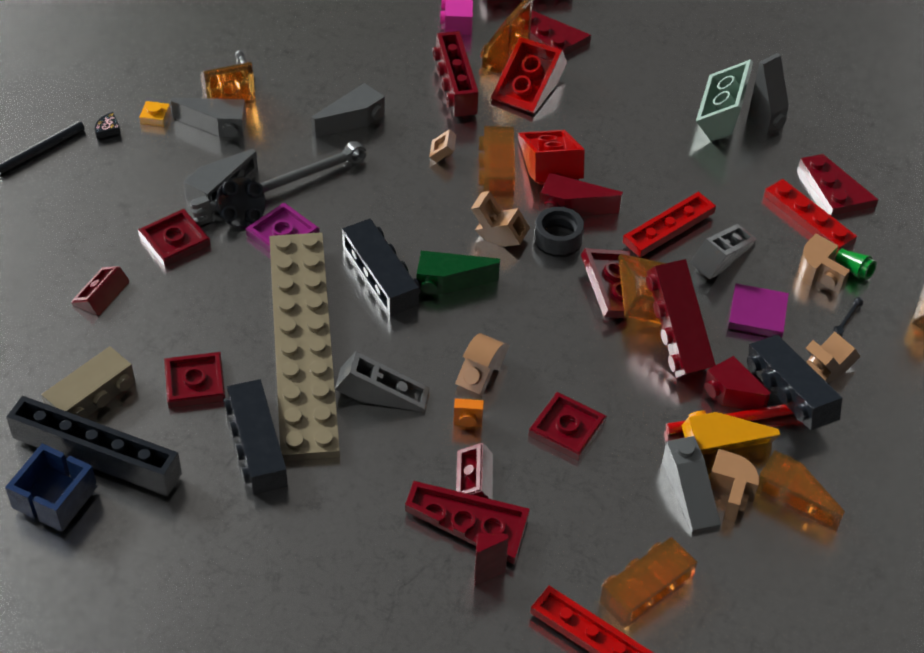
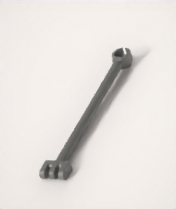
M351 141L345 146L342 153L260 183L263 186V192L265 193L344 162L360 163L366 157V148L359 142ZM206 195L190 202L193 220L199 226L213 221L212 212L217 211L216 200L210 202Z

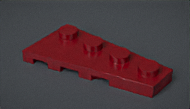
M413 481L405 503V512L475 546L477 533L509 534L507 562L515 565L529 517V508L418 481Z

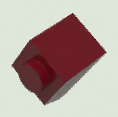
M734 356L707 370L704 388L707 394L714 398L721 406L742 410L767 407L771 392Z

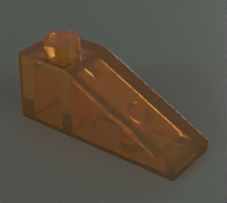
M776 450L773 452L759 475L757 493L837 532L845 513L843 508L802 463Z

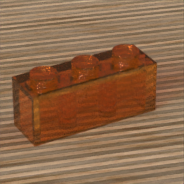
M484 126V136H479V151H483V153H479V168H483V170H479V186H483V192L490 191L493 196L514 197V127Z
M672 537L663 543L658 542L650 548L648 554L644 557L633 559L623 572L617 576L613 574L604 581L600 603L626 628L692 580L697 561Z

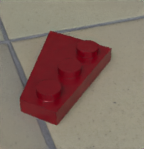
M530 9L512 17V26L532 41L561 49L564 56L591 42V34Z
M824 154L800 159L799 167L831 216L877 206L878 198Z
M585 248L581 253V258L603 317L627 318L632 312L631 287L629 286L631 268L628 267L630 251Z

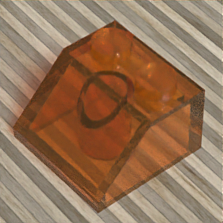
M251 62L207 70L200 74L204 98L245 99V104L256 102Z

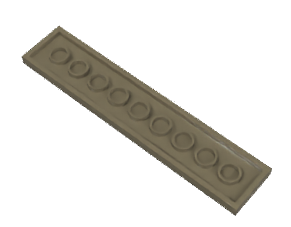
M307 233L269 236L279 434L284 462L340 457L323 234Z

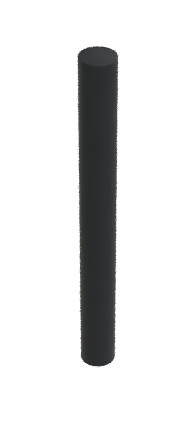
M78 121L0 163V175L85 130L83 123Z

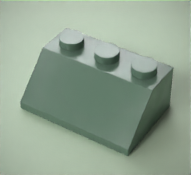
M751 59L709 75L696 122L711 142L727 138L733 133L753 66Z

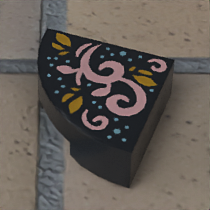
M113 112L102 116L95 124L96 139L121 133Z

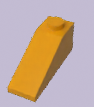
M705 410L689 414V417L681 425L684 437L694 436L703 456L716 454L718 449L732 451L769 444L780 436L779 429L718 412L706 414Z

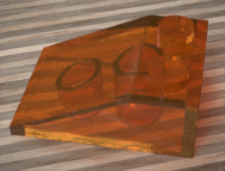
M523 0L503 22L490 41L483 46L481 50L482 68L502 75L519 37L530 40L533 0Z
M620 254L618 258L625 317L661 324L660 318H657L654 313L653 304L655 300L652 291H649L647 287L646 276L648 270L656 265L665 263Z

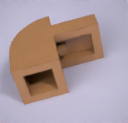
M490 191L481 192L471 207L472 212L479 221L475 231L487 242L501 247L520 245L530 229L519 208L502 211Z
M815 234L804 246L799 264L800 277L810 287L817 281L840 294L845 288L850 270L834 261L838 245L818 234Z
M836 332L821 346L812 340L806 347L807 351L811 354L806 363L827 383L843 375L861 357L857 350Z
M482 333L477 334L471 340L463 355L465 361L455 384L483 395L493 370H500L510 345Z
M718 449L710 475L712 490L730 495L723 519L735 522L738 511H745L747 501L754 502L759 485V475L754 465L746 458Z

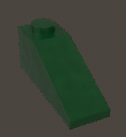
M421 250L416 279L420 284L421 292L443 295L499 281L500 259Z

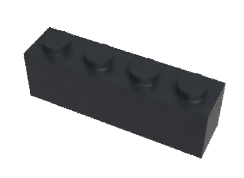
M371 218L342 228L343 248L388 315L393 316L419 306L420 284L416 278L413 279L406 263L399 260L394 246L391 243L388 244L385 240L382 229L376 227Z
M778 334L749 344L747 365L750 371L755 373L763 381L764 385L776 394L781 403L786 405L810 431L840 420L843 398Z
M261 379L227 386L228 398L223 399L226 415H232L233 420L229 421L232 438L238 437L239 443L235 444L238 461L244 460L245 466L241 467L244 484L250 483L253 495L288 487L286 466Z

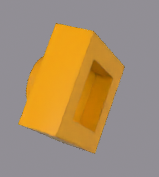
M146 101L139 116L140 124L165 127L171 112L170 104Z

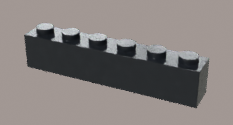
M22 395L6 416L14 439L35 447H39L43 443L65 453L66 458L72 456L92 465L96 470L163 495H169L182 475L178 452Z

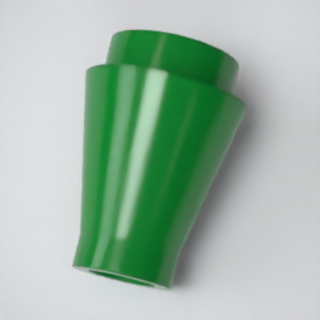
M843 248L838 251L835 257V262L849 269L850 273L859 280L870 279L877 267V262L873 260L872 256L847 251Z

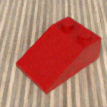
M519 37L493 91L491 100L534 114L558 84L567 65L563 50Z
M566 130L518 133V140L529 175L535 182L544 185L549 173L575 180L584 179L585 149Z

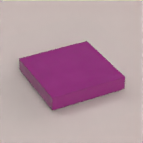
M282 203L246 228V235L268 252H270L269 236L320 233L319 227L286 203Z
M735 283L728 328L771 337L778 334L782 338L789 293Z

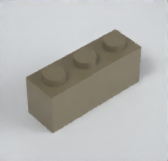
M109 346L42 393L43 403L87 418L99 408L107 405L111 399L122 391L128 390L135 383L132 364Z

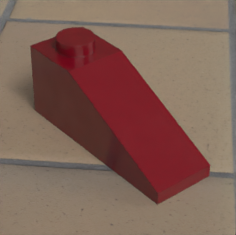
M549 173L540 193L539 211L542 212L551 207H565L574 210L580 216L619 214L623 192Z

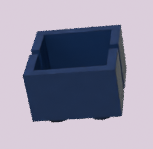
M42 443L5 486L12 509L34 519L38 515L40 522L62 532L98 486L92 465L72 456L66 459L65 453Z

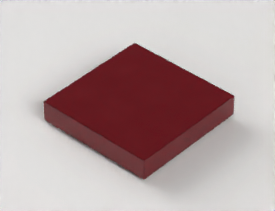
M181 209L138 229L141 239L164 267L211 246L210 238L185 209Z
M221 352L164 358L168 408L224 402L223 399L226 397Z
M556 392L530 427L528 436L579 461L606 423L607 416Z

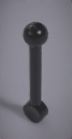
M856 297L854 299V305L841 324L834 327L832 333L836 332L841 337L843 336L844 327L858 307L864 305L863 298Z

